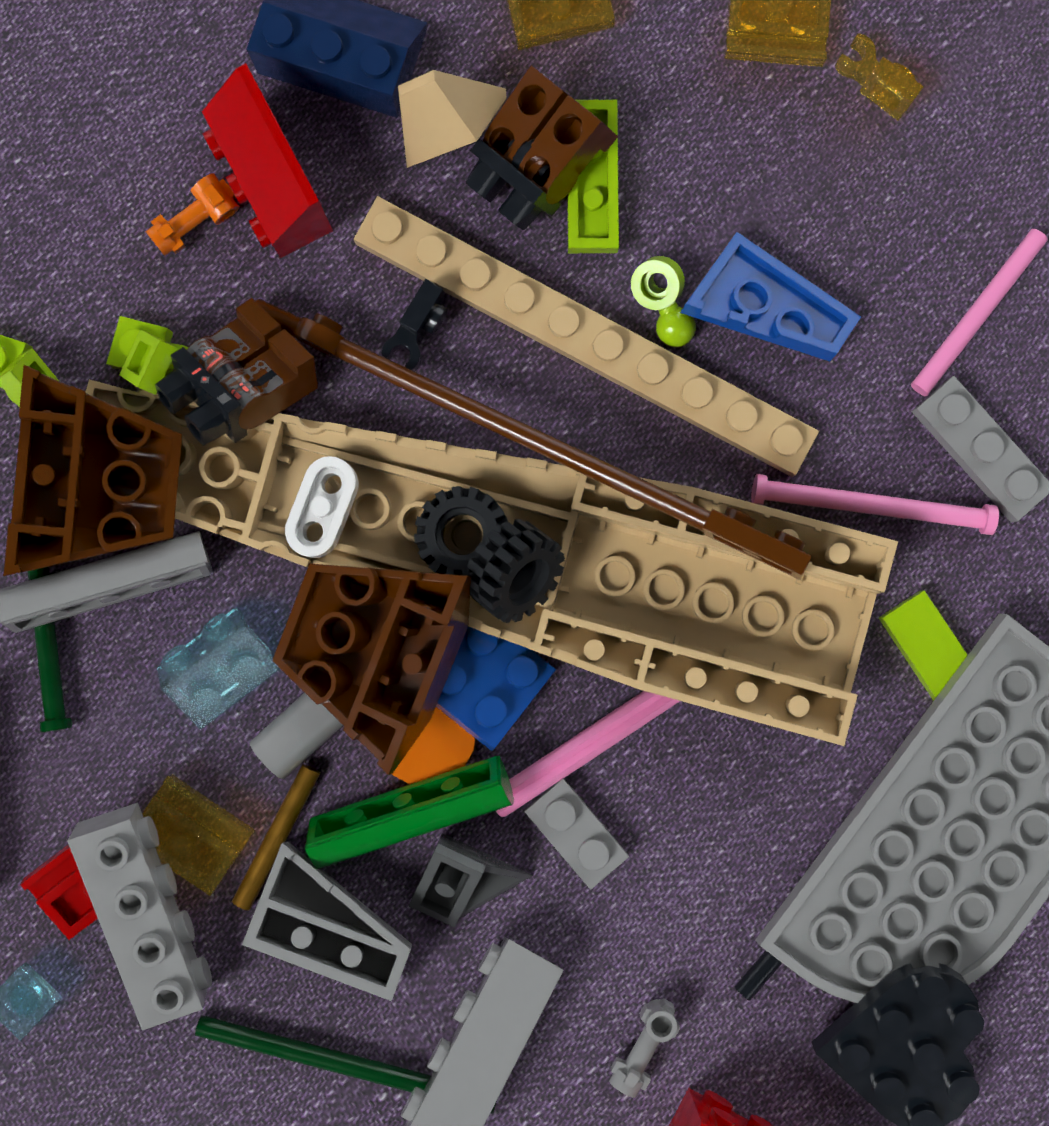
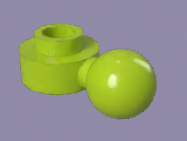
M654 256L644 261L635 269L631 278V290L640 305L650 310L659 311L660 316L656 323V332L659 339L670 347H681L692 340L696 331L694 317L680 313L683 308L678 307L676 302L684 289V274L674 260L665 256ZM655 273H660L666 277L667 288L663 289L656 286L653 279Z

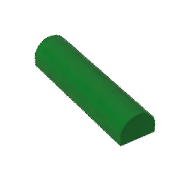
M500 755L312 817L309 820L305 851L313 865L321 869L514 804L513 792Z

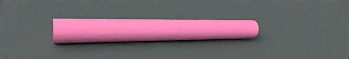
M1037 229L1029 231L911 383V387L917 393L928 396L1048 241L1047 236Z

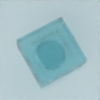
M25 962L0 986V1022L21 1041L63 997Z

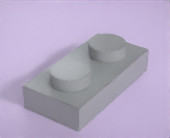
M564 778L548 788L524 809L527 816L590 890L629 857L625 849Z

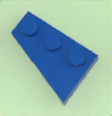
M738 232L733 236L680 312L829 362L839 352L861 318L860 315Z

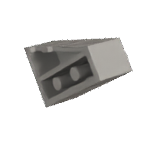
M283 842L280 846L242 943L243 946L389 1001L393 999L412 947V943L325 871L316 868L311 860L290 842Z

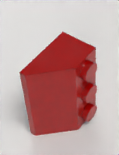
M246 63L235 69L202 110L211 128L202 134L216 160L219 161L226 157L234 173L225 178L239 204L241 205L249 200L257 216L249 220V223L261 246L265 248L272 244L279 257L282 258L331 233L333 230L312 186Z

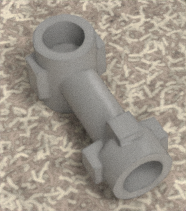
M662 998L645 1003L639 1014L641 1020L645 1023V1027L628 1058L623 1060L616 1057L610 1068L613 1074L609 1082L621 1093L636 1098L640 1089L645 1091L649 1085L651 1077L645 1072V1069L660 1042H667L675 1038L680 1030L679 1022L674 1016L675 1007L673 1003Z

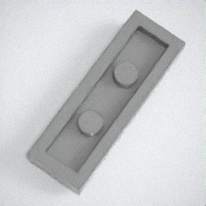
M955 376L947 379L911 411L1011 523L1019 521L1049 494L1048 479Z

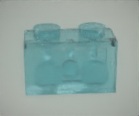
M236 607L227 614H218L210 619L203 627L201 634L188 644L172 648L161 660L157 672L161 690L201 730L280 668L272 661L274 654L247 625L244 614Z

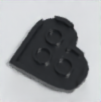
M911 963L903 965L883 978L858 1003L850 1007L811 1042L817 1056L881 1115L897 1126H945L959 1118L968 1105L975 1101L979 1095L980 1089L974 1076V1069L964 1050L982 1032L984 1019L979 1012L978 1000L962 975L945 964L939 963V968L933 966L913 968Z

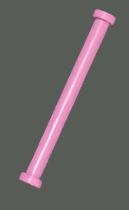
M762 474L755 475L751 495L752 503L763 505L765 500L979 528V532L986 535H993L999 521V509L996 505L985 504L981 509L769 481L767 475Z

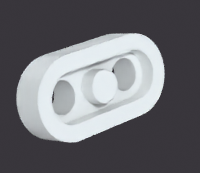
M332 456L322 457L314 461L305 473L285 526V536L289 546L300 555L309 558H320L333 551L338 544L359 487L355 470L344 460ZM332 476H339L342 482L340 490L333 494L327 493L325 489L327 479ZM319 523L323 528V535L318 541L311 542L307 538V529L310 525Z

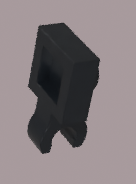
M427 279L424 280L399 321V329L384 344L381 356L390 360L396 350L406 349L410 352V359L405 367L414 372L417 371L421 364L418 342L421 343L427 332L432 335L436 333L448 311V308L443 306L446 300L441 287Z

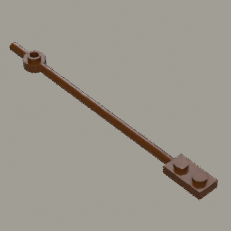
M262 299L256 300L280 324L281 331L285 329L291 336L309 347L332 358L344 360L703 531L704 535L785 574L801 580L811 560L812 555L803 552L806 544L798 538L776 530L774 536L771 537L753 528L756 523L754 518L730 507H727L723 514L714 509L709 511L345 339L340 335L343 327L324 315L316 313L313 320L305 317L300 318Z

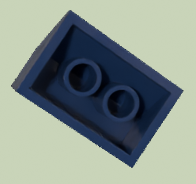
M264 0L246 50L257 73L398 118L400 113L398 85L411 79L428 23L358 0Z

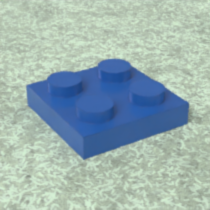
M467 627L436 707L492 751L556 669L528 648Z

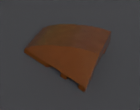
M24 365L19 407L21 423L11 523H8L3 576L173 538L182 434L124 408L116 407L87 394L81 389L66 385L42 374L38 370Z
M309 564L272 661L317 705L322 704L344 726L343 731L352 740L358 739L379 760L377 764L388 775L393 774L430 722L469 625L471 576Z

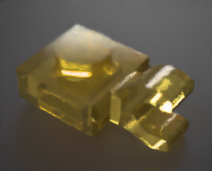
M858 33L850 47L861 55L862 60L853 61L842 53L835 64V68L842 76L852 78L861 84L860 93L899 121L924 86L916 81L914 74L907 67L899 63H892L885 57L878 62L873 41L866 35Z

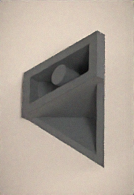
M442 833L409 907L455 928L461 917L533 875Z

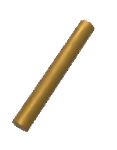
M302 764L232 900V903L237 907L248 911L251 909L275 862L281 844L286 841L320 775L318 770Z

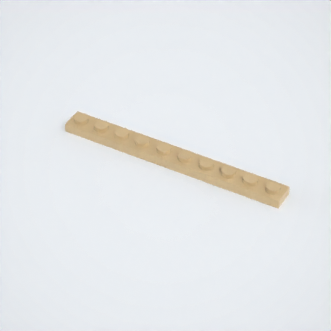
M379 196L376 197L354 237V242L357 246L423 281L425 279L441 287L445 293L791 477H794L799 471L819 433L817 429Z

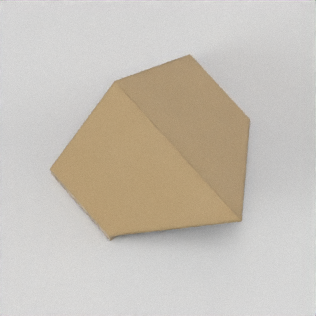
M436 70L398 85L407 168L476 142L507 99L506 88Z

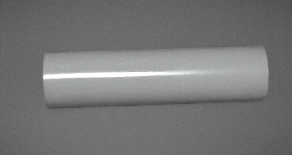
M200 531L2 588L0 589V623L12 632L18 633L209 576L213 573Z
M304 692L255 736L249 744L260 761L280 779H285L339 731L343 725L322 704L317 705Z

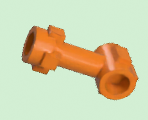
M214 173L203 177L190 190L197 199L169 221L161 214L150 221L153 226L145 232L164 256L171 251L177 254L186 246L182 242L181 237L209 216L218 225L228 220L238 211L240 206L234 200L236 197L224 179L219 180Z

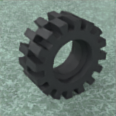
M456 486L452 487L450 491L444 492L441 490L436 493V498L431 502L427 500L422 507L424 509L420 517L417 516L415 522L417 534H414V539L419 548L418 553L421 559L429 566L428 568L439 574L466 575L473 571L467 567L470 559H477L480 555L476 551L467 555H458L452 553L446 547L443 531L446 524L452 518L458 515H469L476 518L483 529L481 544L484 546L489 543L486 535L492 530L501 533L500 525L508 521L502 508L490 495L484 494L479 489L473 487L466 489Z
M514 519L513 525L508 521L500 525L501 533L492 530L486 535L489 543L486 546L479 543L475 551L480 555L477 559H470L467 565L473 572L465 575L471 576L470 596L498 620L500 619L505 623H510L511 619L514 622L521 621L523 613L531 616L536 612L535 604L537 602L544 605L549 599L545 596L548 589L554 591L558 585L554 577L562 576L564 567L560 563L565 561L564 554L561 552L562 547L530 522Z

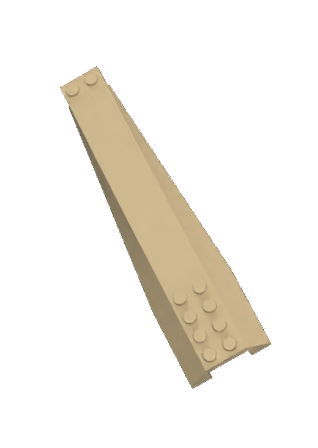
M89 379L86 389L87 394L182 434L175 519L308 567L309 564H325L435 573L428 568L429 566L421 559L418 553L419 548L414 539V534H417V526L415 525L417 516L420 517L424 509L422 507L427 500L431 502L436 498L435 494L441 490L444 492L450 491L452 487L456 486L470 489V487L479 489L484 494L490 495L498 503L509 523L513 525L514 519H521L524 522L528 521L562 547L561 552L564 554L565 561L560 563L564 567L562 576L554 577V580L558 583L554 591L548 589L545 596L549 599L544 605L537 602L535 604L536 612L531 616L523 613L521 621L514 622L511 619L510 623H505L500 619L498 620L470 596L468 627L639 690L841 746L845 745L858 696L851 693L875 599L877 594L884 593L886 590L898 541L695 487L641 478L709 511L714 509L724 514L727 507L741 511L756 520L754 529L771 537L774 536L776 530H779L803 541L806 544L803 552L812 555L801 580H798L704 535L703 531L564 465L548 463V461L539 459H526L498 454L497 452L483 449L453 446L427 439L425 441L382 431L375 432L352 428L347 425L326 421L307 420L298 416L281 413L253 429H247L248 435L237 443H234L224 434L203 446L192 435L184 417L199 407L194 401L174 414L161 403L158 394L154 395L143 389L135 392ZM322 457H337L344 460L355 470L359 482L358 492L336 547L323 557L309 558L298 554L289 546L285 536L286 522L309 466ZM332 476L327 479L325 483L327 493L333 494L340 490L342 485L340 477ZM469 515L455 516L444 528V543L452 553L458 555H467L474 552L483 539V529L480 522ZM319 523L312 524L307 529V538L311 542L318 541L323 535V528Z

